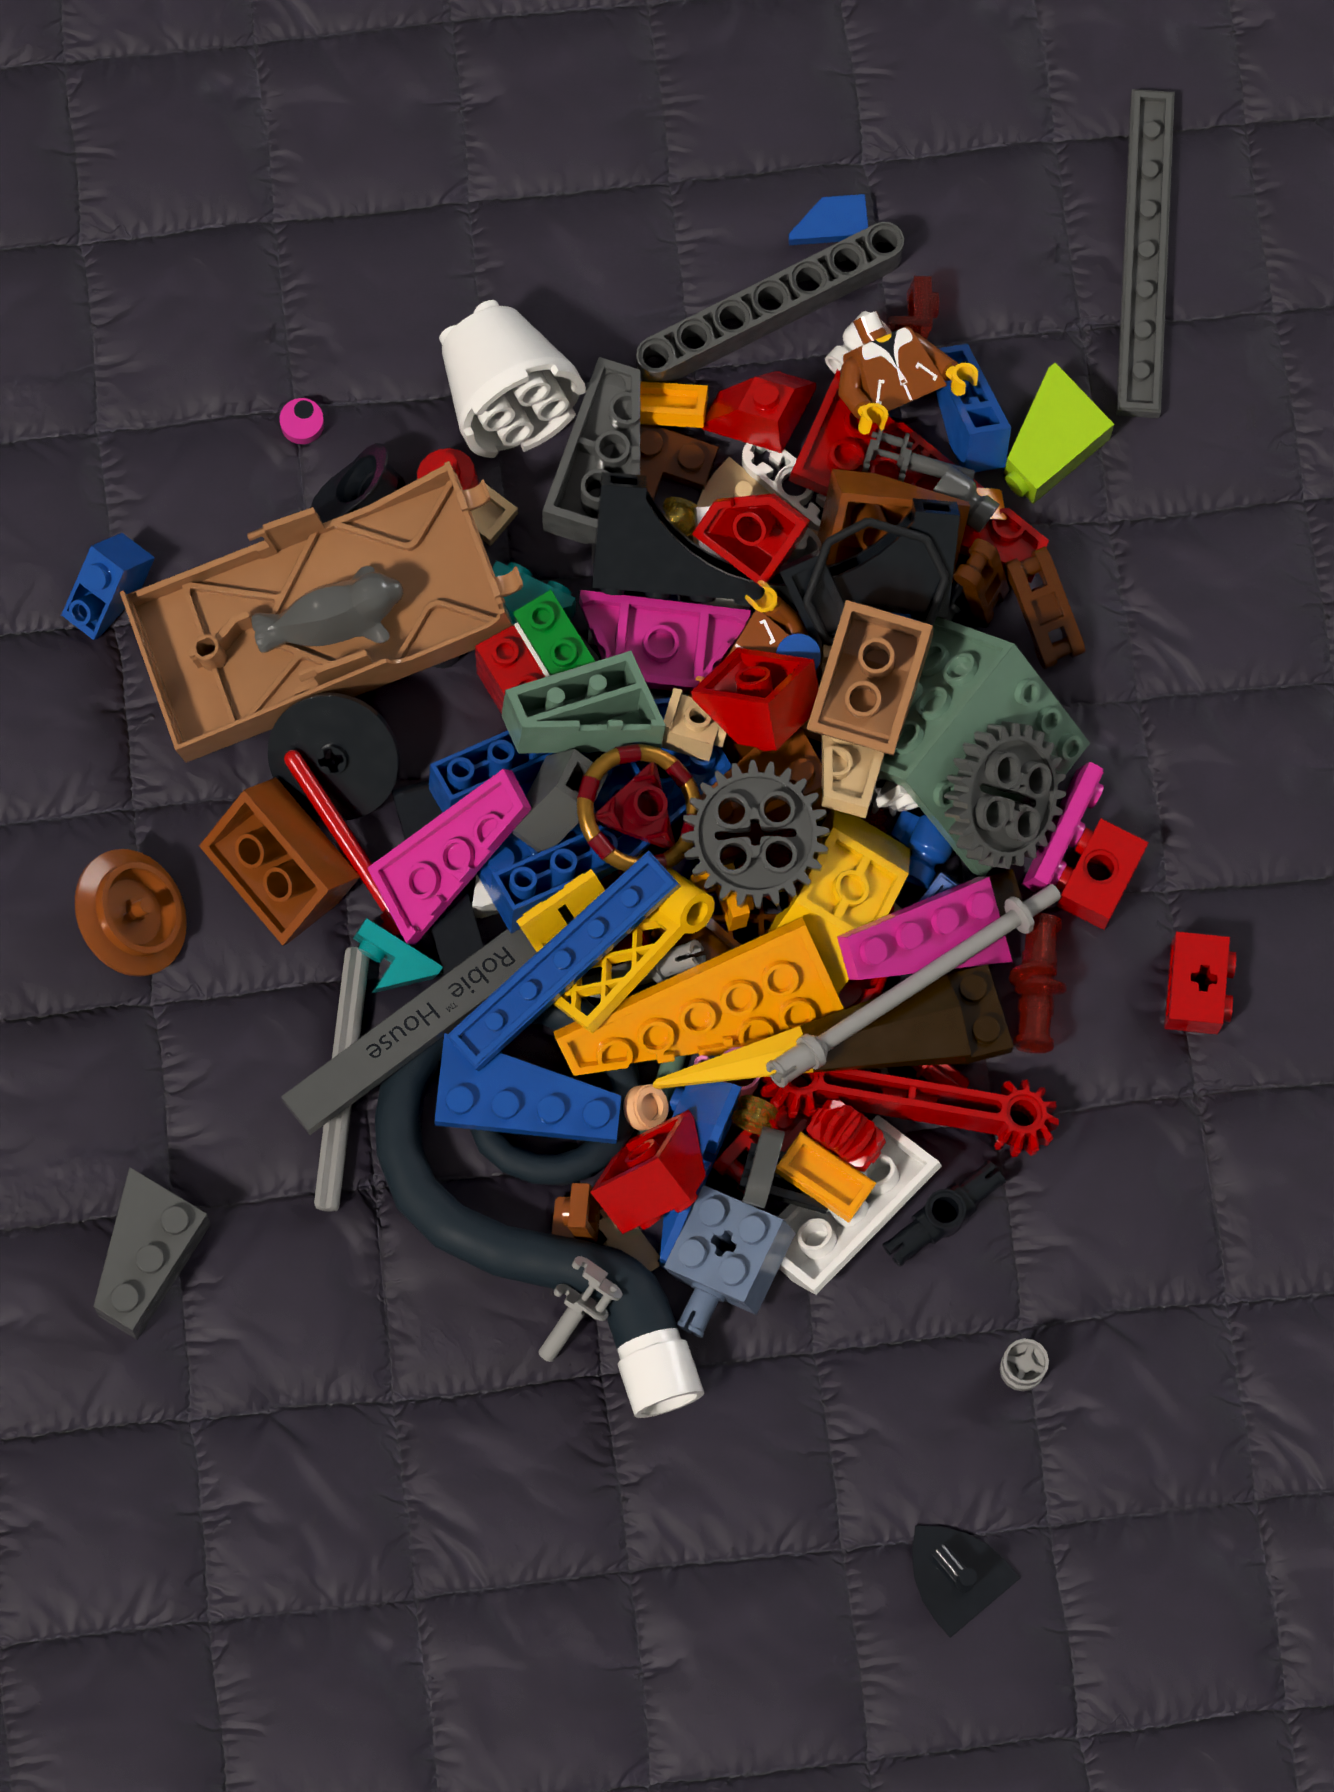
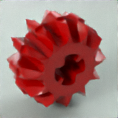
M826 1100L821 1108L819 1107L811 1117L812 1121L806 1128L811 1139L861 1172H865L871 1163H875L882 1153L881 1149L886 1144L882 1130L876 1127L873 1121L841 1100Z

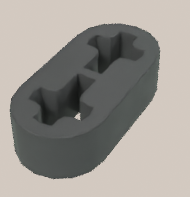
M766 1126L762 1127L746 1184L743 1203L765 1208L785 1135L784 1131Z

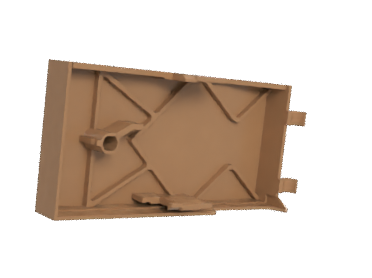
M450 461L444 463V466L366 507L325 523L322 522L314 507L263 524L262 528L247 533L249 541L259 537H263L264 541L129 594H126L124 590L121 591L120 595L174 748L185 763L273 729L281 714L289 706L305 697L329 692L341 693L352 697L358 696L473 651L477 644L512 626L513 623L503 597L522 589L523 582L517 566H515L508 574L495 577L471 510L487 504L491 499L484 479L476 487L463 490L457 473H455ZM372 566L375 572L398 580L403 587L401 600L394 605L392 610L381 621L390 635L385 643H376L365 637H354L340 643L325 646H301L285 643L269 652L261 653L255 642V631L251 623L252 615L255 613L280 615L305 593L325 584L351 580L361 567Z

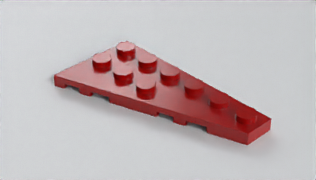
M838 369L788 480L823 496L827 495L832 469L861 472L871 439L876 440V438L871 437L872 432H878L879 426L872 422L869 434H861L859 432V419L853 415L839 397L841 372ZM888 416L883 433L904 438L905 434L909 433L908 441L913 442L911 449H906L912 450V453L954 464L904 422H895ZM881 442L879 449L899 454L901 447ZM877 455L874 460L870 461L868 473H876L897 480L900 468L896 465L897 460ZM907 469L904 479L905 483L931 491L940 481V478ZM975 481L977 488H984ZM1009 507L1001 508L1000 514L1004 513L1007 519H990L980 533L966 524L959 553L970 557L971 555L968 551L974 540L977 538L983 539L998 550L1003 566L1004 563L1016 558L1022 561L1032 557V551L1047 547L1049 540ZM1035 574L1027 577L1029 583L1032 582Z

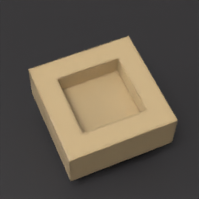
M486 484L491 497L490 501L479 508L471 510L481 539L491 546L518 515V508Z

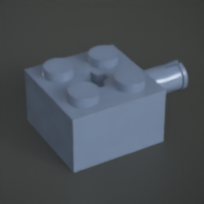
M703 1185L664 1265V1268L677 1281L687 1284L694 1289L676 1326L690 1334L693 1332V1335L703 1338L704 1331L718 1302L724 1301L757 1315L796 1234L794 1230L782 1218ZM736 1245V1249L733 1252L725 1251L727 1247Z

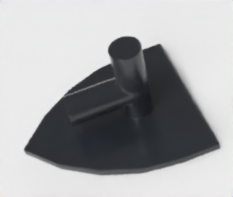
M915 1526L912 1546L914 1579L926 1608L937 1624L951 1638L1015 1584L1020 1577L988 1544L968 1533L943 1526Z

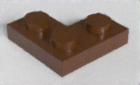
M640 424V475L646 476L647 490L652 498L655 500L662 478L701 491L702 489L704 490L717 458L719 447L656 425Z

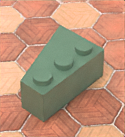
M632 651L506 689L501 715L518 754L560 753L571 749H576L580 753L607 752L615 747L635 743L651 745L661 749L666 727Z

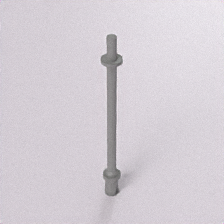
M1050 884L1024 902L1017 897H1009L1005 900L1004 909L1006 913L818 1037L809 1034L799 1037L796 1041L797 1045L776 1059L767 1062L766 1069L768 1072L776 1070L775 1073L769 1076L777 1086L784 1088L789 1082L809 1069L813 1068L816 1070L826 1064L828 1051L1015 928L1024 934L1033 931V917L1060 900L1059 890L1056 886Z

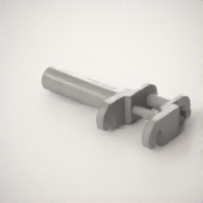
M577 1256L572 1262V1267L577 1270L581 1266L585 1268L582 1276L589 1281L586 1291L580 1294L566 1284H558L554 1289L555 1296L561 1297L562 1294L567 1296L564 1304L568 1307L539 1349L540 1357L546 1361L552 1362L555 1360L585 1313L596 1320L605 1321L609 1316L606 1308L611 1300L618 1301L622 1297L620 1288L606 1278L609 1273L585 1257ZM595 1289L603 1294L599 1302L590 1297Z

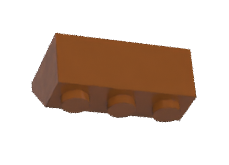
M277 777L243 790L199 845L282 946L291 942L334 908L360 878V875Z

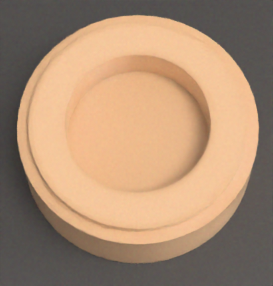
M653 1084L635 1086L625 1096L623 1104L624 1115L627 1122L636 1130H649L665 1122L669 1112L667 1097L661 1089L652 1087Z

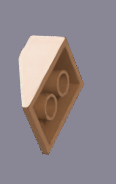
M846 600L806 729L894 756L933 638V625Z

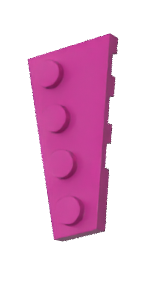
M502 769L367 868L406 944L416 945L532 809L512 770Z
M990 877L974 878L837 936L848 978L850 980H864L914 974L998 919L1000 914ZM1003 936L956 968L1012 962L1006 936Z

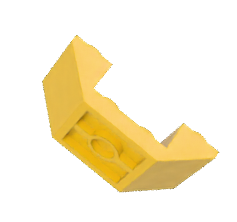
M831 810L822 825L829 828L830 835L817 838V842L828 847V854H815L814 859L822 865L821 871L807 870L806 874L811 881V885L808 887L800 883L796 891L797 897L792 899L786 909L776 915L768 933L802 917L837 994H839L849 978L837 936L889 914L909 874L910 848L858 816Z

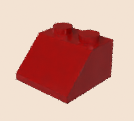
M737 647L691 691L692 699L737 744L757 747L762 751H777L810 718L819 686L814 659Z
M687 1110L630 1139L612 1157L590 1193L622 1234L638 1226L643 1230L658 1222L663 1214L673 1209L676 1213L682 1212L698 1198L696 1191L706 1177L695 1119L692 1113Z

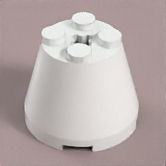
M495 300L485 301L476 307L474 314L468 316L457 325L446 328L441 333L439 340L442 344V356L459 429L468 447L475 454L482 457L495 458L499 453L498 451L514 448L518 445H521L523 452L528 451L555 436L576 416L573 407L579 396L586 393L585 383L577 369L514 308L499 306Z

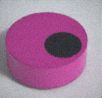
M297 398L288 402L280 413V426L283 435L289 441L296 444H308L315 441L321 435L324 428L323 413L318 404L306 398Z

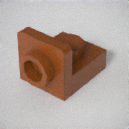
M572 1183L570 1197H557L555 1199L552 1234L594 1243L598 1242L601 1206L590 1193L592 1186L589 1183Z

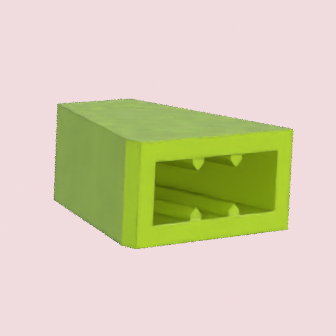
M1056 363L1052 364L1046 372L1009 453L1004 470L1006 475L1005 481L1010 489L1019 497L1025 495L1032 504L1109 441L1114 427V423Z

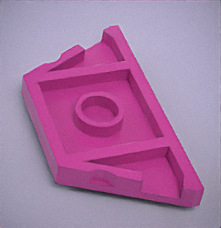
M580 590L579 604L601 660L632 651L649 689L673 691L674 688L682 690V693H691L700 683L695 678L697 676L706 677L724 660L749 622L751 610L629 595H609L603 592Z

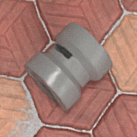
M1026 1338L1016 1340L1008 1346L1001 1359L999 1369L1001 1378L1007 1386L1014 1390H1032L1040 1384L1048 1370L1049 1358L1047 1351L1035 1340Z

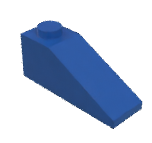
M962 344L939 348L958 362V364L970 363L978 370L977 386H973L969 381L963 380L966 384V392L962 396L953 394L951 391V380L945 381L947 386L935 391L949 444L960 466L975 470V472L1006 467L1011 426L969 345Z

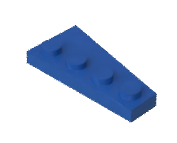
M444 1033L435 1126L611 1144L617 1143L621 1095L500 1052L478 1071L448 1039L447 1034Z

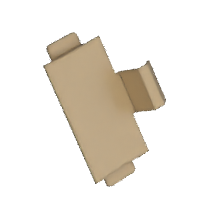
M603 1209L600 1210L603 1218L599 1221V1229L607 1238L603 1245L622 1250L637 1259L650 1272L660 1266L657 1261L660 1259L659 1254L638 1227L622 1234Z

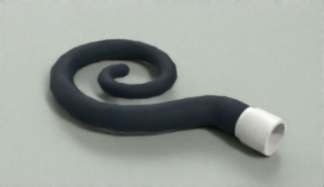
M581 998V1012L588 1016L595 1009V1006L586 999ZM552 1004L531 1024H540L553 1030H558L575 1021ZM444 1036L381 1082L375 1112L377 1157L396 1208L434 1247L493 1276L555 1289L558 1284H566L580 1294L586 1291L589 1281L582 1276L585 1268L581 1266L578 1270L574 1269L572 1262L577 1256L589 1259L609 1273L606 1278L616 1284L622 1291L621 1299L618 1301L611 1300L606 1309L609 1313L607 1321L620 1357L617 1365L634 1416L636 1418H646L664 1414L684 1407L705 1394L686 1340L681 1339L666 1294L656 1276L637 1259L618 1248L571 1237L507 1226L463 1206L435 1180L423 1151L421 1114L425 1090L441 1062ZM631 1063L625 1069L603 1072L607 1091L621 1095L616 1144L586 1141L578 1148L558 1155L536 1154L514 1145L502 1132L470 1129L479 1152L503 1173L532 1184L565 1186L595 1176L625 1146L635 1131L625 1118L623 1104L627 1092L631 1088L641 1085L637 1063ZM595 1289L590 1297L599 1302L603 1294Z

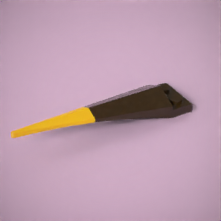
M988 964L945 974L828 1051L824 1066L816 1070L811 1068L805 1073L902 1066L969 1064L1012 1053L1014 1046ZM876 998L660 1077L653 1082L652 1087L663 1089L770 1077L769 1075L775 1073L776 1070L768 1072L766 1069L767 1062L776 1059L797 1045L796 1041L804 1034L818 1037Z

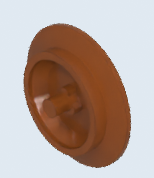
M129 849L107 851L94 858L83 870L75 891V914L85 942L98 959L111 969L129 976H149L168 967L182 949L187 928L184 902L176 883L169 873L151 857Z

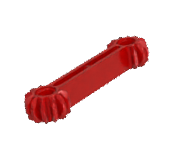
M858 1069L803 1073L802 1075L808 1082L806 1087H796L789 1082L787 1086L781 1088L774 1083L771 1077H760L761 1081L767 1083L761 1090L762 1097L776 1098L771 1106L773 1112L779 1111L783 1105L788 1107V1117L790 1119L796 1118L799 1109L809 1118L816 1112V1103L824 1104L826 1100H841L846 1105H851L855 1110L997 1135L998 1139L994 1144L995 1150L1002 1149L1005 1144L1010 1145L1012 1158L1018 1157L1022 1148L1030 1156L1036 1155L1039 1151V1144L1043 1146L1050 1144L1053 1140L1050 1131L1056 1130L1059 1125V1119L1051 1115L1057 1107L1056 1101L1042 1100L1046 1093L1045 1087L1038 1088L1035 1093L1031 1092L1028 1079L1022 1080L1018 1089L1010 1080L1004 1082L1001 1087V1094ZM1020 1111L1028 1117L1030 1125L1021 1126L1016 1124L1012 1120L1010 1112Z

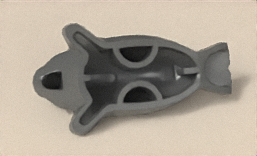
M372 566L361 567L351 580L325 584L305 593L280 615L255 613L252 615L251 623L255 631V642L261 653L269 652L285 643L301 646H325L340 643L354 637H365L376 643H385L390 635L381 621L392 610L394 605L401 600L403 587L398 580L375 572Z

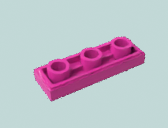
M1088 762L1076 770L1066 790V796L1063 797L1059 805L1063 810V815H1054L1052 820L1057 828L1055 832H1046L1045 836L1048 845L1047 847H1039L1036 853L1037 857L1033 859L1021 885L1036 892L1050 884L1055 886L1067 866V863L1062 858L1068 846L1074 847L1084 832L1085 824L1081 822L1083 814L1087 807L1092 809L1096 805L1103 792L1104 785L1099 783L1104 773L1103 768Z

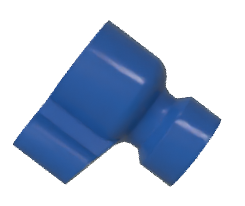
M901 811L890 835L912 851L909 874L905 881L919 888L929 889L936 876L935 866L947 862L954 849L926 815L919 817L908 811Z

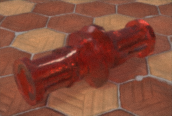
M1038 913L1033 917L1034 930L1026 934L1025 950L1022 951V964L1013 968L1009 975L1010 983L1015 986V992L1021 994L1018 1005L1020 1013L1019 1035L1014 1037V1046L1019 1051L1036 1054L1047 1053L1054 1049V1040L1050 1037L1051 1017L1054 1015L1053 996L1064 994L1067 991L1065 983L1054 980V976L1057 975V932L1062 929V920L1055 915Z

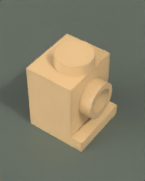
M673 689L664 717L666 727L661 748L710 761L714 745L723 748L727 733L692 697L683 695L681 689Z

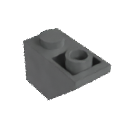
M576 749L546 756L526 795L532 809L511 833L538 853L557 845L579 823L577 795L582 778L593 762ZM606 773L600 780L596 798L608 776V773Z

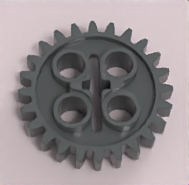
M1002 721L1001 725L988 724L987 732H974L976 744L964 742L965 759L954 758L953 761L959 771L957 775L951 774L947 776V779L954 784V790L944 794V798L953 800V807L945 812V816L955 818L956 822L950 827L949 833L960 835L956 846L957 848L967 850V858L979 860L981 865L1010 869L1011 864L1017 866L1024 865V857L1035 859L1037 857L1035 845L1047 847L1048 842L1044 833L1046 830L1055 832L1057 827L1051 821L1053 815H1063V810L1056 806L1057 799L1065 797L1066 792L1057 790V784L1063 781L1066 775L1055 772V768L1062 759L1061 757L1050 755L1055 745L1053 742L1043 741L1044 732L1033 730L1031 725ZM980 785L994 787L1003 792L1029 798L1031 805L1016 803L1008 798L982 792Z
M755 760L750 761L748 773L743 774L738 765L733 763L732 777L727 779L718 770L715 772L718 783L715 788L703 782L700 784L706 796L704 800L690 798V804L698 812L697 815H684L683 821L693 826L694 831L681 834L682 841L695 843V847L684 853L687 860H700V863L692 870L694 877L707 873L709 877L704 884V889L708 891L719 884L721 886L719 895L721 901L726 900L733 892L737 894V906L740 908L744 905L747 896L753 897L757 909H761L763 896H770L775 906H779V892L785 890L794 899L797 897L794 883L798 881L808 887L811 885V881L805 873L807 869L821 871L822 865L814 859V854H828V847L817 842V838L830 835V830L823 826H817L816 822L824 819L827 816V812L823 809L812 810V806L819 799L818 793L804 796L803 791L807 786V780L804 778L794 785L790 783L792 769L789 767L779 777L775 775L774 762L771 761L764 773L758 772ZM774 800H782L791 808L790 815L782 822H772L765 816V808ZM728 802H737L745 809L743 819L736 824H727L719 817L720 809ZM752 824H760L762 832L794 829L797 832L794 837H761L760 845L756 846L751 844V840L748 837L717 840L715 838L717 832L749 833ZM783 845L791 850L793 855L788 865L777 868L768 863L766 856L773 846ZM739 847L747 854L744 865L735 870L724 867L721 863V856L726 849Z

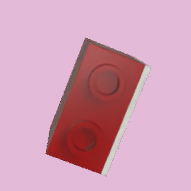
M518 622L475 646L477 674L501 714L506 689L550 676Z

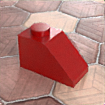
M774 371L755 376L721 390L705 417L702 430L782 453L817 388L816 382Z
M775 493L716 499L712 503L692 535L755 583L759 580L768 583L779 572V567L785 565L806 533L810 520Z

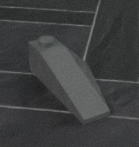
M601 357L597 360L542 510L543 531L583 544L595 543L601 473L640 475V369Z

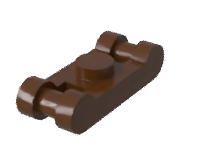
M977 538L968 551L971 556L966 564L959 565L953 578L963 586L969 605L965 616L974 624L986 628L994 617L993 609L997 602L1001 603L1004 601L1009 592V586L998 550L989 542Z
M1042 547L1032 551V557L1019 561L1016 558L1004 563L1005 574L1013 587L1035 645L1036 656L1042 668L1047 669L1057 665V659L1070 655L1073 658L1085 653L1086 649L1047 548ZM1039 573L1044 584L1031 589L1027 577ZM1060 628L1063 638L1051 643L1048 632Z

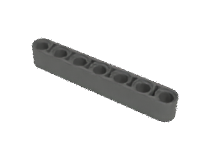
M891 222L876 223L646 338L640 343L636 353V368L640 369V381L672 383L893 272L898 268L902 259L904 236L901 229ZM878 243H887L894 250L889 253H880L873 246ZM840 262H850L856 269L851 272H842L835 265ZM802 281H812L816 283L818 288L814 291H804L797 284ZM769 299L778 302L780 307L770 311L762 308L759 304ZM731 318L740 321L742 326L739 329L730 330L721 323ZM689 338H698L704 342V345L698 349H690L683 342ZM651 357H660L664 359L666 364L660 368H651L646 365L645 361Z

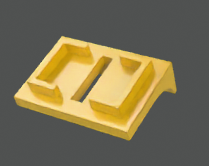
M590 869L585 874H580L564 885L563 889L544 902L538 903L522 914L523 916L516 920L535 951L538 952L568 925L558 910L560 907L566 905L575 918L605 889L593 870Z

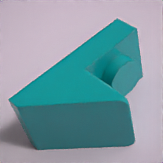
M367 918L353 937L354 940L360 943L358 950L362 954L378 963H381L383 958L390 962L372 993L434 979L443 968L434 960Z

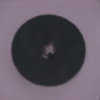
M332 692L317 693L305 697L289 706L281 714L269 737L268 763L273 778L277 777L305 812L312 816L321 818L284 762V756L290 750H296L301 754L344 821L363 817L376 810L387 799L397 782L400 770V753L395 735L386 720L374 708L355 697ZM329 749H332L334 755H342L343 758L338 765H336L333 759L326 760L325 755Z

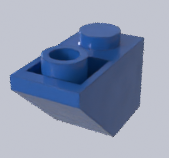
M123 533L91 545L61 616L91 639H98L125 609L120 592L124 590L126 594L141 589L155 557Z

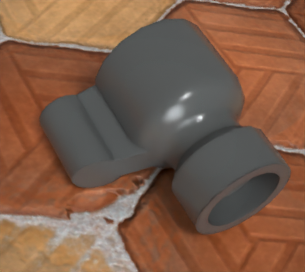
M951 465L933 491L969 502L970 510L966 524L980 533L1000 504L987 495H978L975 481Z

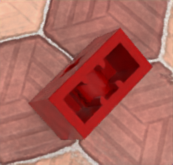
M1176 931L1170 949L1164 1029L1218 1035L1223 1026V1021H1231L1233 995H1226L1227 978L1233 979L1235 975L1236 952L1229 951L1230 937ZM1197 976H1204V983L1208 985L1206 991H1199V984L1194 982Z

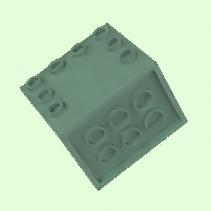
M937 617L933 625L934 634L894 756L885 753L878 777L902 786L970 871L984 877L992 867L979 864V860L967 858V850L957 848L956 844L960 835L949 833L950 827L956 820L955 818L945 816V812L953 807V800L944 798V794L954 790V784L947 779V776L958 774L959 769L953 760L954 758L965 759L964 742L976 744L974 732H987L988 724L1001 725L1002 721L1031 725L1033 730L1045 733L1043 741L1054 743L1055 746L1050 755L1058 756L1062 759L1055 768V772L1065 775L1090 745V742L1014 643ZM980 785L982 792L1008 798L1016 803L1031 805L1029 798L1003 792L994 787Z

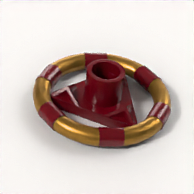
M637 743L615 747L602 754L586 771L577 795L578 821L588 845L606 863L625 872L640 858L629 856L617 850L599 830L597 824L661 848L669 849L664 853L654 855L666 870L685 858L684 853L695 845V843L682 841L681 834L694 831V827L685 822L683 823L680 838L676 843L674 841L667 811L668 802L662 790L657 766L664 769L681 789L686 804V815H697L698 811L690 804L689 800L690 798L701 799L699 788L693 775L679 759L651 745ZM631 762H650L594 813V802L600 780L610 769L616 765Z

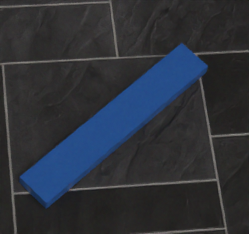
M648 850L446 1036L471 1065L480 1071L680 888L681 885Z

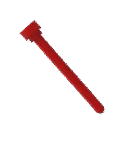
M296 750L288 751L284 756L285 764L383 913L380 917L384 923L381 927L396 937L401 936L389 909L367 869L372 865V862L301 754Z

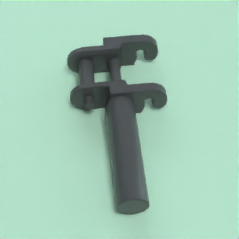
M880 428L878 432H872L871 437L876 438V440H870L861 472L868 473L870 461L874 460L877 455L897 460L896 465L900 468L897 480L904 482L907 469L940 479L951 465L971 479L974 478L975 470L912 453V450L906 449H911L913 442L908 441L909 433H906L904 438L883 433L884 430L881 431ZM885 442L901 447L900 453L897 454L879 449L880 443Z

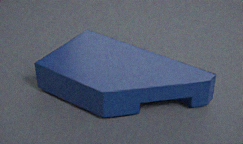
M865 194L822 197L789 233V245L840 242L868 228Z

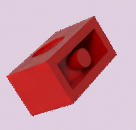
M1103 819L1099 820L1094 831L1086 827L1075 849V852L1081 854L1075 869L1066 866L1056 885V888L1062 893L1057 907L1105 930L1149 842ZM1094 864L1102 865L1109 871L1110 878L1103 881L1095 880L1089 875L1087 868Z

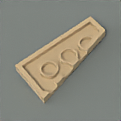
M823 644L821 654L822 676L832 647ZM822 735V807L866 818L885 753Z

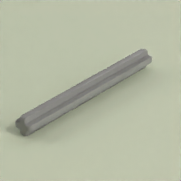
M348 947L345 950L332 1058L360 1038L370 958L362 954L358 947ZM352 1105L323 1125L314 1199L316 1209L332 1212L339 1209Z

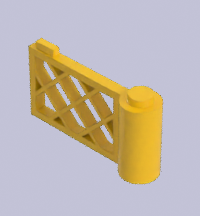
M645 853L640 854L638 858L642 857ZM672 868L667 869V871L681 887L629 933L632 934V948L615 952L612 949L592 967H602L601 982L582 985L581 977L572 985V988H569L553 1003L554 1006L592 1034L685 933L693 934L700 931L712 917L715 905L713 897ZM655 928L665 930L654 944L642 946L643 931ZM632 960L631 969L624 977L612 979V964ZM601 994V1002L588 1016L581 1012L582 997Z

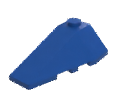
M714 1082L688 1085L685 1088L676 1087L669 1102V1112L674 1113L672 1118L689 1110L695 1119L706 1177L696 1191L697 1195H699L703 1185L706 1184L713 1168L712 1166L717 1159L739 1108L742 1087L732 1083ZM694 1203L682 1212L676 1213L673 1209L664 1214L659 1267L665 1269L664 1265Z

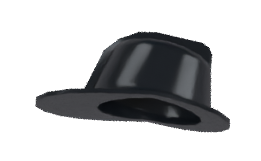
M375 443L367 447L352 463L324 484L314 497L310 508L314 507L322 522L325 523L366 507L404 487L406 483L403 477L387 462L388 450L384 444Z

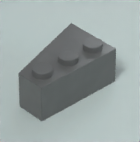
M130 1167L93 1307L100 1318L138 1340L211 1226L207 1213Z

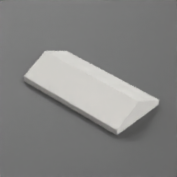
M879 1115L872 1121L876 1127L882 1130L886 1144L881 1149L882 1153L875 1163H871L865 1172H861L876 1182V1185L851 1222L848 1223L829 1209L826 1214L792 1204L778 1216L784 1219L796 1233L779 1270L792 1282L815 1295L942 1167L937 1159Z

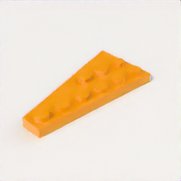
M801 917L625 998L593 1034L576 1021L553 1031L573 1076L625 1069L631 1063L651 1060H657L658 1064L673 1062L675 1057L692 1054H698L699 1056L721 1055L733 1047L747 1046L844 1010V1007Z

